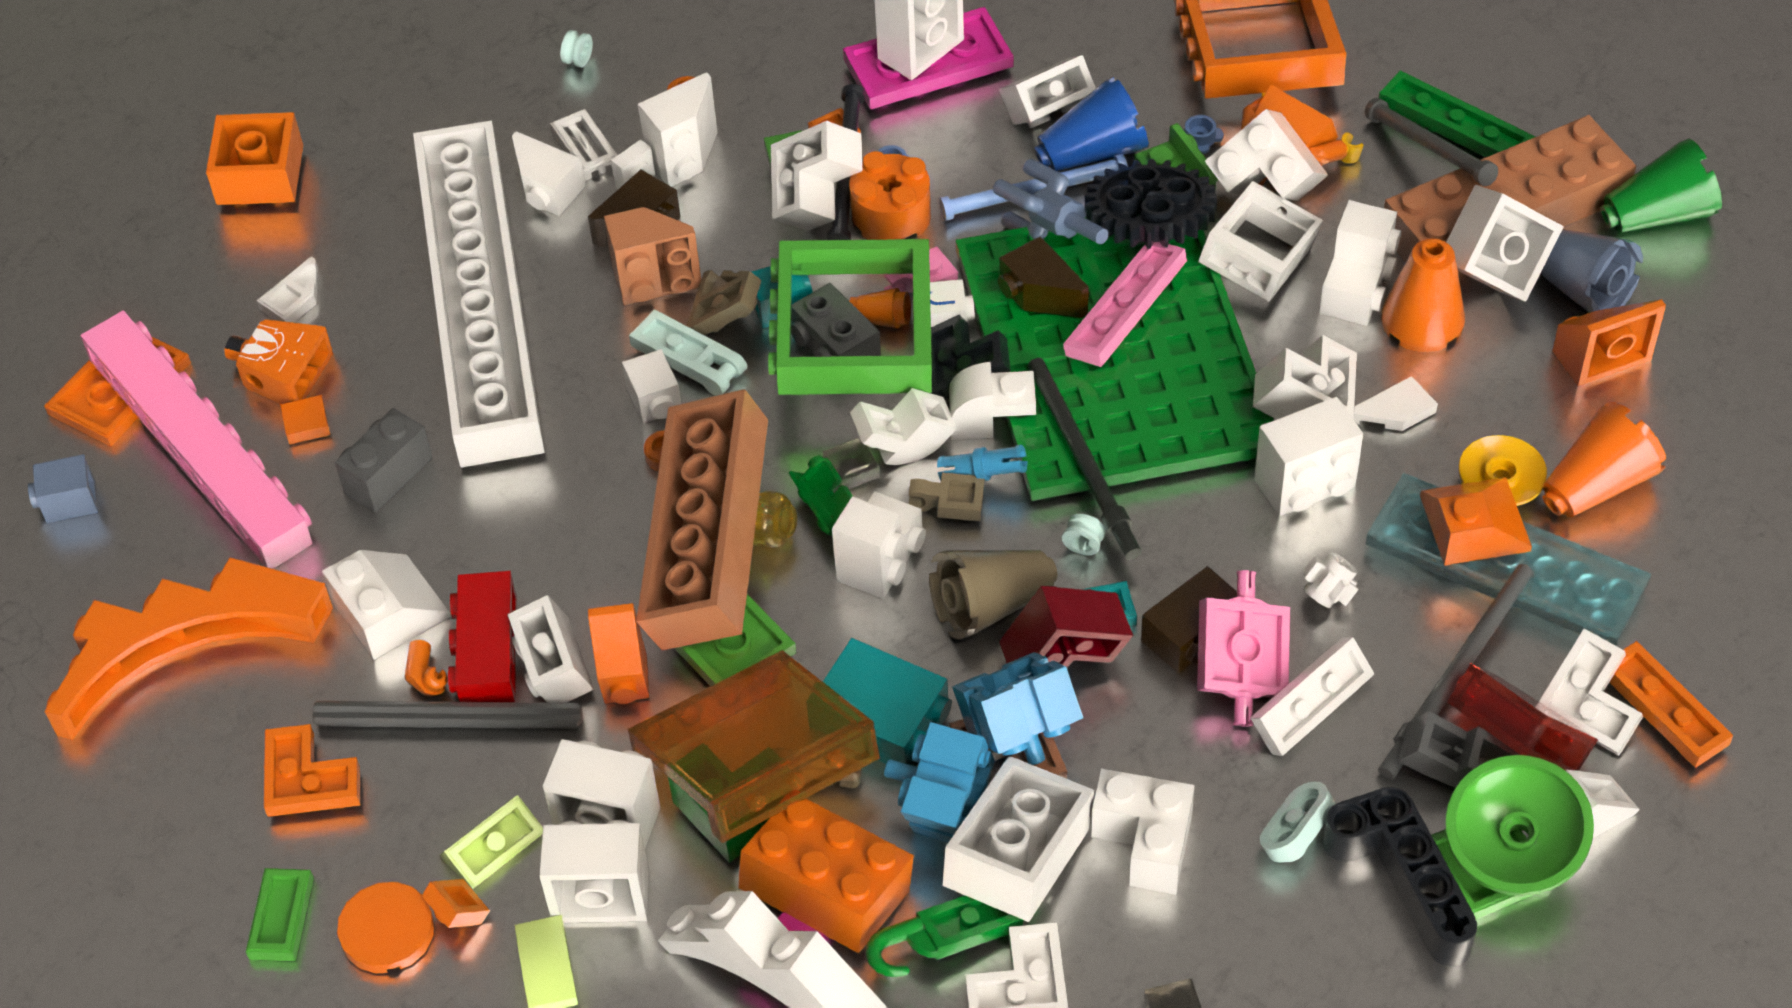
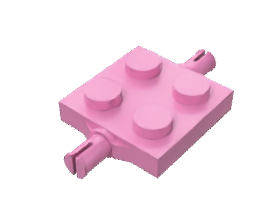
M1249 570L1237 571L1236 598L1230 600L1205 598L1199 601L1197 691L1222 693L1235 699L1233 725L1241 727L1253 726V722L1250 719L1253 715V699L1259 697L1273 698L1289 684L1290 607L1269 605L1255 598L1256 572H1249Z

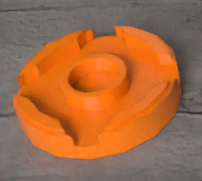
M399 882L376 883L356 893L346 902L338 917L337 936L346 958L359 969L375 974L388 973L387 969H394L396 967H399L401 970L417 961L426 952L434 935L433 915L428 903L421 896L422 894L414 887Z

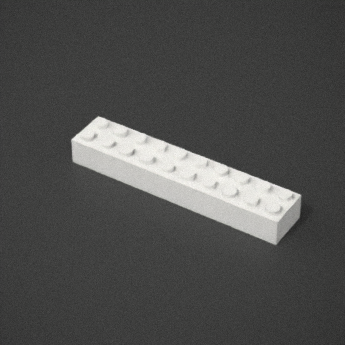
M492 120L413 133L451 429L460 467L545 453L499 153Z

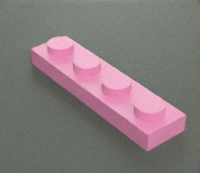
M1154 242L1151 249H1147L1146 245H1144L1064 342L1065 355L1102 367L1187 262L1185 248L1170 244L1168 247H1164L1160 242Z

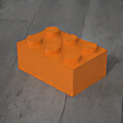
M793 792L741 850L738 888L743 891H753L761 901L781 912H785L849 949L860 953L871 936L879 930L909 893L914 855Z

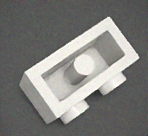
M1080 55L1061 60L1000 88L999 92L1013 125L1027 123L1029 128L1049 121L1051 119L1049 113L1061 109L1062 113L1069 111L1082 98L1095 90L1096 87L1084 57Z
M548 595L508 614L515 634L512 637V643L517 654L525 663L527 673L524 674V677L535 698L541 696L547 703H567L594 690L569 618Z

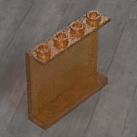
M783 650L627 729L632 751L650 758L660 770L707 811L712 835L721 843L728 841L880 759L873 721Z

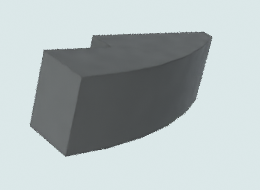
M1428 711L1408 722L1398 762L1456 788L1469 772L1489 760L1511 755H1531L1480 727L1467 732Z

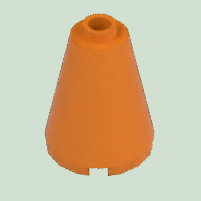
M1425 239L1414 246L1382 307L1381 322L1384 332L1388 336L1391 333L1400 340L1399 345L1408 350L1418 352L1440 351L1446 348L1448 342L1454 338L1457 340L1461 336L1464 327L1465 312L1455 252L1447 242L1439 239Z
M1608 402L1602 406L1544 482L1543 490L1545 494L1542 498L1546 506L1557 516L1564 514L1567 517H1574L1660 474L1666 466L1661 465V463L1666 460V454L1658 438L1642 420L1634 424L1625 416L1631 411L1630 409L1616 402Z

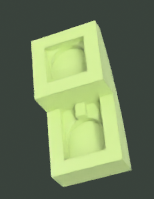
M562 915L515 925L528 1008H565L578 1005Z

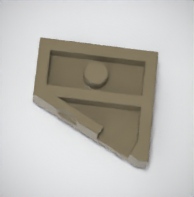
M712 270L705 271L686 326L705 336L711 332H718L726 324L740 317H747L757 305L756 297L761 280L751 271L734 273L731 270H724L721 276H718Z

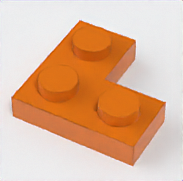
M311 724L265 729L264 809L268 817L360 806V765L357 757L314 762V732Z

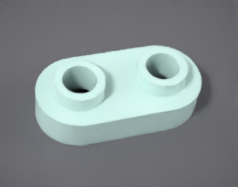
M1316 781L1308 782L1294 789L1263 829L1260 835V844L1272 861L1281 863L1293 862L1299 859L1326 823L1328 811L1335 805V800L1325 784Z

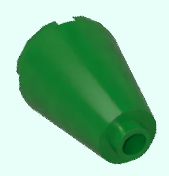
M1690 138L1678 142L1604 196L1605 205L1600 206V212L1609 229L1614 227L1619 233L1711 217L1719 213L1717 210L1722 209L1723 205L1720 187L1714 171L1706 172L1700 161L1707 159L1699 145Z

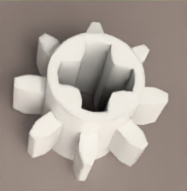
M1330 552L1324 560L1315 554L1303 570L1305 573L1304 579L1308 581L1304 586L1305 592L1316 602L1327 608H1331L1337 601L1346 606L1359 590L1356 587L1357 581L1353 579L1358 573L1356 568L1336 553Z

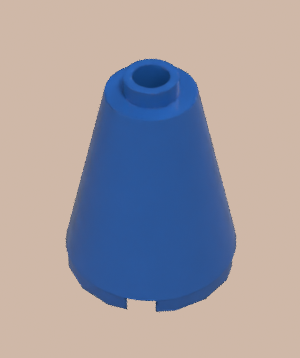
M1111 77L1037 137L1039 145L1034 147V151L1040 163L1047 167L1050 166L1051 169L1059 172L1111 159L1118 154L1127 155L1142 151L1149 147V141L1144 126L1136 129L1138 122L1135 116L1138 115V112L1129 94L1119 80L1115 81V78Z

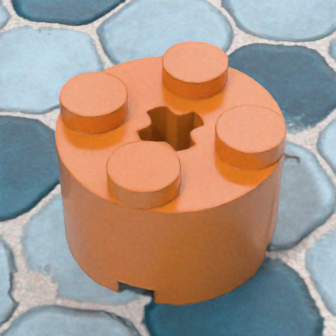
M878 151L866 154L863 157L862 171L852 175L849 182L851 215L854 226L861 230V235L867 240L905 239L917 233V237L920 236L927 229L931 220L930 178L924 161L916 157L910 158L900 154H883Z

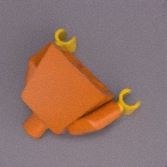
M1273 85L1268 88L1266 93L1261 94V98L1247 105L1242 111L1241 130L1265 109L1282 113L1321 166L1338 160L1353 164L1360 158L1364 146L1363 143L1352 145L1353 135L1349 132H1345L1341 140H1336L1338 135L1331 118ZM1265 177L1258 184L1263 186L1268 178Z

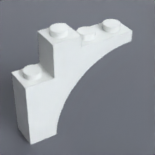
M725 891L717 896L710 905H684L670 916L667 921L668 928L658 940L669 954L693 957L721 967L766 991L789 1008H887L817 931H789L753 891Z

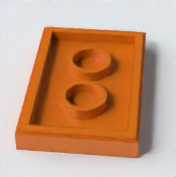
M152 337V344L156 348L163 346L167 350L175 364L174 369L178 374L190 365L191 361L187 353ZM90 360L44 405L49 416L110 447L138 419L129 405L125 403Z

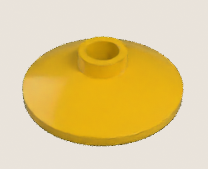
M1506 435L1486 436L1472 442L1463 451L1458 467L1462 484L1506 477L1517 506L1528 503L1536 498L1543 490V484L1547 478V467L1541 454L1529 443Z

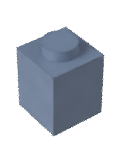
M84 454L33 465L34 482L28 483V494L32 507H40L46 523L98 513L95 478Z

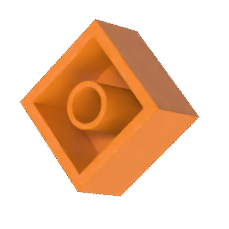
M294 112L216 115L206 169L216 205L295 202L303 142Z

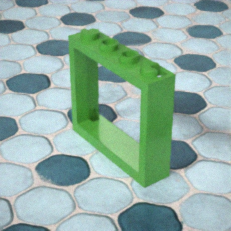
M929 239L779 241V258H771V283H778V289H770V313L777 314V320H769L770 345H777V352H769L768 355L769 375L777 374L778 395L908 393L912 388L932 393ZM913 274L914 356L790 357L792 275Z

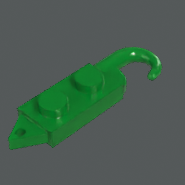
M964 895L916 912V917L877 931L867 942L865 955L869 965L877 973L886 977L897 978L908 975L910 970L908 966H893L883 960L881 953L889 946L907 941L911 948L920 955L939 960L1008 935L1009 927L1023 926L1024 920Z

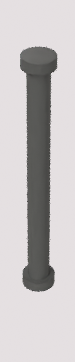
M1374 98L1366 105L1365 116L1367 119L1374 123L1382 122L1470 173L1478 184L1489 186L1496 180L1498 167L1491 161H1481L1391 110L1387 102L1380 98Z

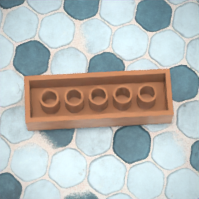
M1587 115L1482 159L1481 161L1489 160L1498 167V176L1489 186L1478 184L1475 182L1473 175L1460 168L1386 199L1384 209L1397 212L1395 229L1401 230V237L1396 252L1406 262L1414 246L1422 240L1439 239L1447 242L1475 185L1502 193L1565 227L1600 212V206L1605 205L1604 196L1633 176L1636 165L1590 115Z
M745 389L668 407L636 619L640 627L661 650L742 635L768 427L767 417Z

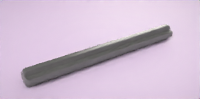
M316 701L312 714L314 724L319 727L579 729L583 720L582 707L577 703Z

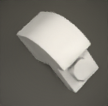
M985 362L970 366L959 372L949 386V409L951 418L957 427L951 435V440L993 438V417L1036 415L1033 371L991 373V362Z
M913 388L893 410L859 402L850 412L857 428L859 439L868 447L878 448L884 463L888 465L909 464L929 456L957 429L944 397Z

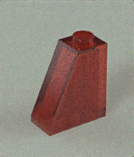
M1472 663L1458 680L1455 690L1447 701L1448 704L1518 754L1547 760L1565 771L1567 769L1579 771L1599 740L1498 675Z

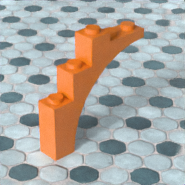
M230 557L223 570L214 576L210 591L162 578L154 593H151L146 598L142 613L94 600L86 614L82 615L75 625L73 636L81 652L72 659L66 677L58 690L53 691L47 701L45 713L56 735L73 740L91 714L119 687L145 669L179 652L211 642L243 637H283L314 643L333 610L326 585L319 581Z

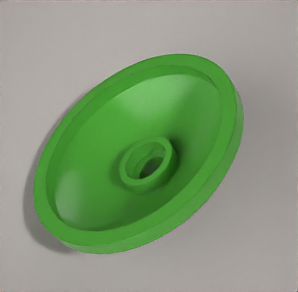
M1511 755L1498 757L1479 765L1460 781L1447 807L1446 834L1454 858L1472 879L1482 886L1499 893L1528 896L1541 894L1557 888L1575 875L1589 854L1593 841L1594 819L1590 802L1584 790L1564 769L1541 758ZM1516 830H1522L1528 834V838L1525 841L1517 842L1510 835Z

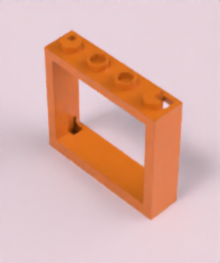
M1173 0L1175 16H1180L1179 28L1181 38H1186L1188 61H1193L1194 82L1200 81L1205 99L1266 93L1271 85L1282 91L1344 85L1346 51L1328 0ZM1300 2L1316 49L1215 59L1202 11Z

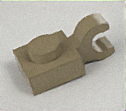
M943 472L941 483L919 478L910 479L909 504L920 508L921 512L938 507L937 517L981 521L985 479L976 478L974 475Z

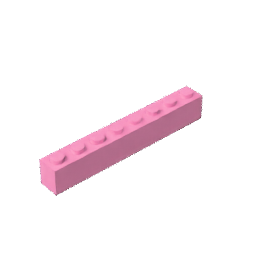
M123 310L80 335L91 363L125 403L129 405L136 416L264 567L275 569L313 545L308 530L312 522L305 509L299 503L293 506L288 501V493L276 476L269 479L264 473L265 467L258 455L252 449L247 452L241 446L242 441L234 427L230 423L223 425L218 420L219 414L212 402L207 397L200 399L197 396V389L191 378L185 371L178 374L174 369L175 364L167 350L163 346L156 348L152 344V336L140 320L134 323Z

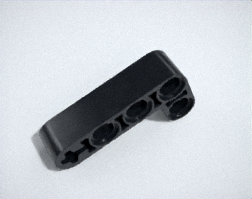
M1385 787L1333 805L1328 811L1323 846L1327 854L1337 861L1350 862L1377 853L1433 959L1442 965L1450 967L1466 962L1471 955L1477 931L1476 917L1407 792L1400 788ZM1382 815H1391L1397 819H1386ZM1346 829L1354 832V834H1344L1338 830ZM1409 853L1417 856L1418 858L1411 859L1405 857L1402 854ZM1423 893H1434L1440 898H1429L1423 895Z

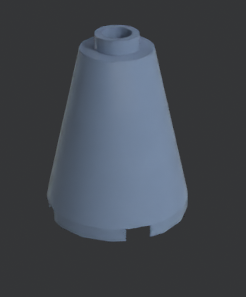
M1562 229L1540 274L1587 313L1598 310L1625 306L1638 285L1640 276L1634 274L1636 261L1643 264V254L1641 247L1629 239Z

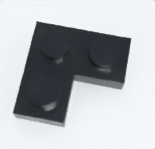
M960 314L931 327V394L944 397V400L949 399V386L953 378L962 370L976 364L991 362V373L1011 371L1007 338L999 330L970 343L968 323Z

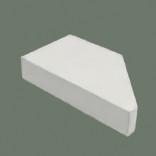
M309 257L256 300L259 310L276 321L295 323L317 305L318 267L315 258Z
M1411 376L1354 406L1353 420L1356 424H1359L1360 421L1385 424L1386 429L1403 431L1435 414L1438 403Z

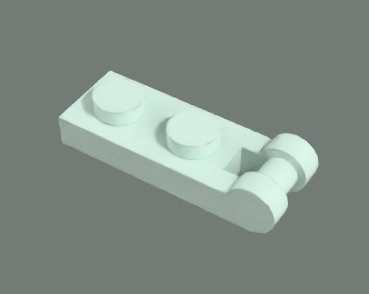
M655 309L629 335L630 344L633 348L645 354L662 349L671 368L703 384L706 390L714 396L724 394L730 387L729 381L733 377L738 378L747 369L746 361L737 352ZM713 363L720 365L718 370L710 366Z

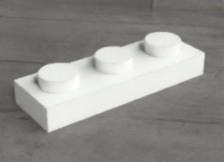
M1342 637L1252 715L1250 719L1271 754L1283 756L1374 675V672L1353 637Z

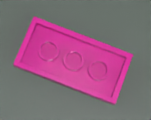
M981 7L964 12V40L912 81L878 59L877 38L843 48V59L856 84L865 90L864 99L870 110L1014 67V56L987 9Z

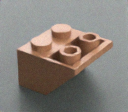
M645 207L604 216L613 273L624 306L699 288L701 273L693 226Z

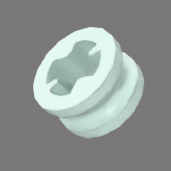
M569 30L564 36L561 45L560 56L562 62L571 64L574 61L576 66L584 67L589 61L592 52L593 41L591 35L583 33L579 36L577 31Z
M1075 514L1068 520L1067 528L1062 535V542L1069 550L1077 554L1091 556L1099 551L1100 541L1103 540L1106 529L1103 523L1090 515Z

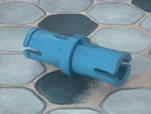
M1016 445L1015 447L989 451L986 447L975 448L973 453L940 456L937 460V468L955 467V469L938 472L940 481L942 472L974 475L976 478L988 481L993 475L1016 472L1024 473L1027 471L1028 462L1021 460L1010 462V459L1027 457L1023 445Z

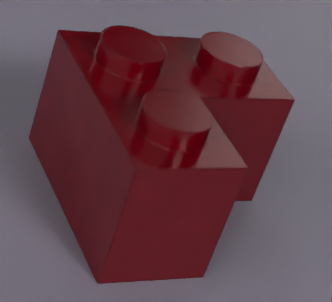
M1040 586L1000 639L999 643L1006 663L1036 652L1047 657L1048 662L1056 661L1068 668L1074 660L1112 663L1133 637V633L1116 592Z

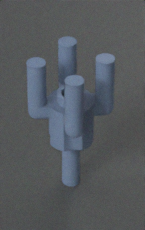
M1028 159L1024 163L1023 171L1027 175L1047 184L1045 188L1031 194L1003 179L997 180L993 185V192L996 195L1029 211L1031 222L1011 211L1006 212L1001 219V223L1010 230L1027 227L1030 232L1029 235L1033 239L1039 236L1045 238L1049 231L1057 236L1062 235L1068 239L1079 233L1098 244H1103L1108 238L1107 229L1085 218V208L1082 203L1064 195L1068 186V178L1034 159Z

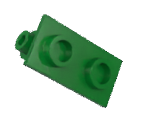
M817 455L809 460V468L805 473L790 471L788 474L798 488L797 493L799 497L810 506L816 515L817 524L820 529L829 536H832L833 526L853 495L848 487L843 485L834 493L843 480L828 458Z

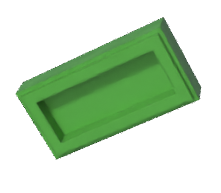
M264 869L246 947V954L249 960L296 962L314 881L311 870Z

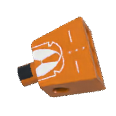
M267 319L258 324L249 339L233 335L228 339L225 346L226 359L236 361L243 385L248 390L279 404L307 398L334 354L326 327Z

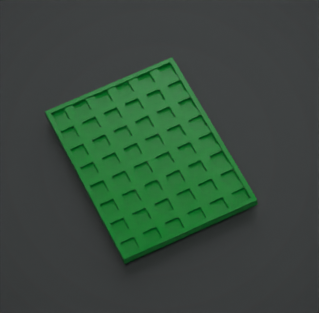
M1027 227L955 240L956 253L969 295L973 296L974 313L981 336L984 337L999 330L1007 338L1010 372L1030 371L1028 364L1031 360L1035 358H1042L1108 486L1245 461L1257 457L1259 428L1264 424L1274 421V418L1253 407L1255 374L1257 372L1221 276L1216 271L1198 262L1207 240L1203 230H1198L1197 238L1185 235L1183 244L1175 240H1169L1170 245L1185 248L1187 262L1102 367L1065 355L1064 342L1086 316L1078 318L1024 311L1012 298H1006L998 285V277L1000 276L999 257L1034 240L1029 235L1030 232ZM1049 231L1047 236L1043 238L1089 287L1088 313L1145 245V242H1139L1136 246L1130 247V240L1128 239L1120 243H1114V235L1108 236L1103 244H1098L1079 233L1068 239L1062 235L1057 236ZM1034 380L1036 415L1006 416L1014 446L1023 445L1027 457H1020L1018 459L1028 462L1027 471L1023 473L1031 501L1090 490Z

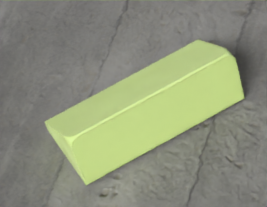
M516 795L439 856L461 879H464L474 889L543 834V827L521 798Z

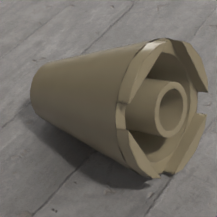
M946 550L932 557L931 563H938L937 571L929 573V587L936 615L940 622L949 621L954 631L948 632L949 635L961 640L973 636L1025 607L1040 586H1054L1058 574L1053 559L1047 557L1041 550Z

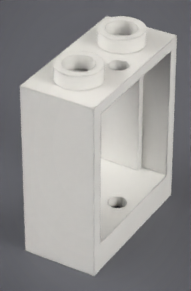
M1252 181L1211 230L1198 262L1270 302L1312 248L1323 220ZM1280 207H1284L1287 212L1282 211ZM1247 220L1290 244L1293 248L1283 260H1280L1234 233Z

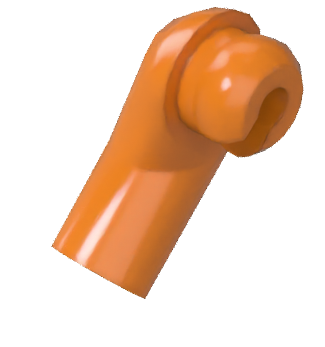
M424 640L411 641L405 667V680L424 696L433 697L440 695L445 690L448 682L446 672L442 669L438 673L435 666H429L431 645Z

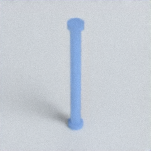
M1118 154L1113 157V160L1060 173L1068 178L1067 187L1094 181V176L1104 177V169L1106 168L1118 171V164L1122 163L1127 166V162L1123 154ZM1031 179L1012 185L1034 194L1045 188L1047 184L1037 179ZM993 189L950 199L948 196L939 198L941 214L945 221L954 219L956 214L1009 202L996 195Z

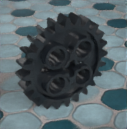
M1150 159L1147 165H1142L1138 160H1134L1133 167H1127L1119 163L1118 171L1106 168L1104 169V177L1094 176V184L1087 185V193L1084 195L1086 219L1107 229L1108 236L1114 235V243H1120L1125 239L1130 240V247L1136 246L1139 242H1145L1147 249H1151L1154 242H1160L1162 246L1168 247L1169 240H1175L1183 244L1185 235L1197 238L1198 230L1207 231L1209 222L1215 221V213L1217 212L1215 185H1209V177H1199L1198 169L1186 172V164L1184 163L1175 168L1171 167V160H1166L1162 165H1156L1154 159Z

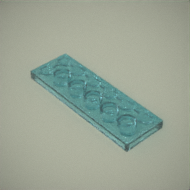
M1403 472L1367 533L1366 545L1494 599L1518 564H1525L1533 570L1534 574L1512 605L1513 607L1578 634H1581L1583 629H1586L1617 646L1649 584L1650 573L1526 522H1523L1532 545L1531 552L1444 566L1420 498L1421 490L1440 487Z

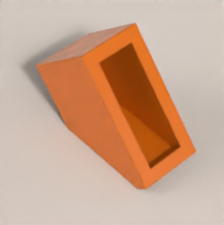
M629 603L588 609L597 680L604 703L628 704L635 700L649 698L647 653L639 624L636 622L637 616L634 604Z

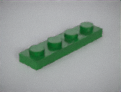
M1401 70L1379 92L1378 98L1387 102L1391 110L1484 157H1489L1536 137Z

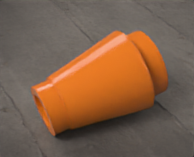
M899 288L859 295L858 297H850L849 301L874 325L899 329L900 325H908L910 323L911 298L909 292H900Z

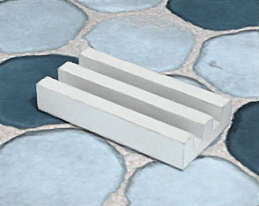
M586 109L550 123L552 134L563 150L581 158L585 181L592 178V172L597 171L601 175L606 172V166L611 165L612 167L611 160L618 155ZM581 122L603 156H597L575 123ZM566 127L574 140L577 142L583 153L588 158L589 162H586V160L583 158V156L581 155V153L579 152V150L577 149V147L572 142V140L563 128Z

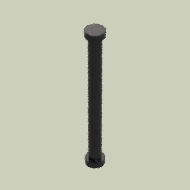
M846 85L842 88L841 99L844 102L842 127L856 132L858 130L860 104L865 98V90L859 85ZM851 176L836 182L835 220L832 222V228L827 232V240H851V232L848 230L851 202L849 182Z

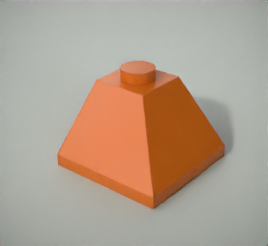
M1660 299L1598 310L1580 317H1570L1563 323L1558 324L1552 352L1577 386L1651 361L1666 304Z
M1506 477L1421 490L1420 498L1444 566L1531 552L1532 545Z

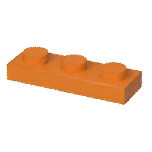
M1638 641L1623 649L1626 656L1609 683L1637 711L1641 712L1643 717L1695 768L1730 745L1733 734Z

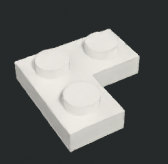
M1583 629L1536 705L1537 710L1620 756L1643 718L1641 712L1603 692L1626 656L1625 651L1586 629Z
M1057 923L1009 927L1013 970L965 974L968 1008H1068Z

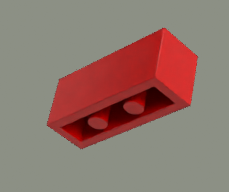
M511 570L460 574L457 577V593H450V612L452 619H456V629L449 630V648L451 656H456L455 666L448 667V685L450 693H457L460 702L516 703V650L512 643V637L515 634L508 614L517 610V594Z

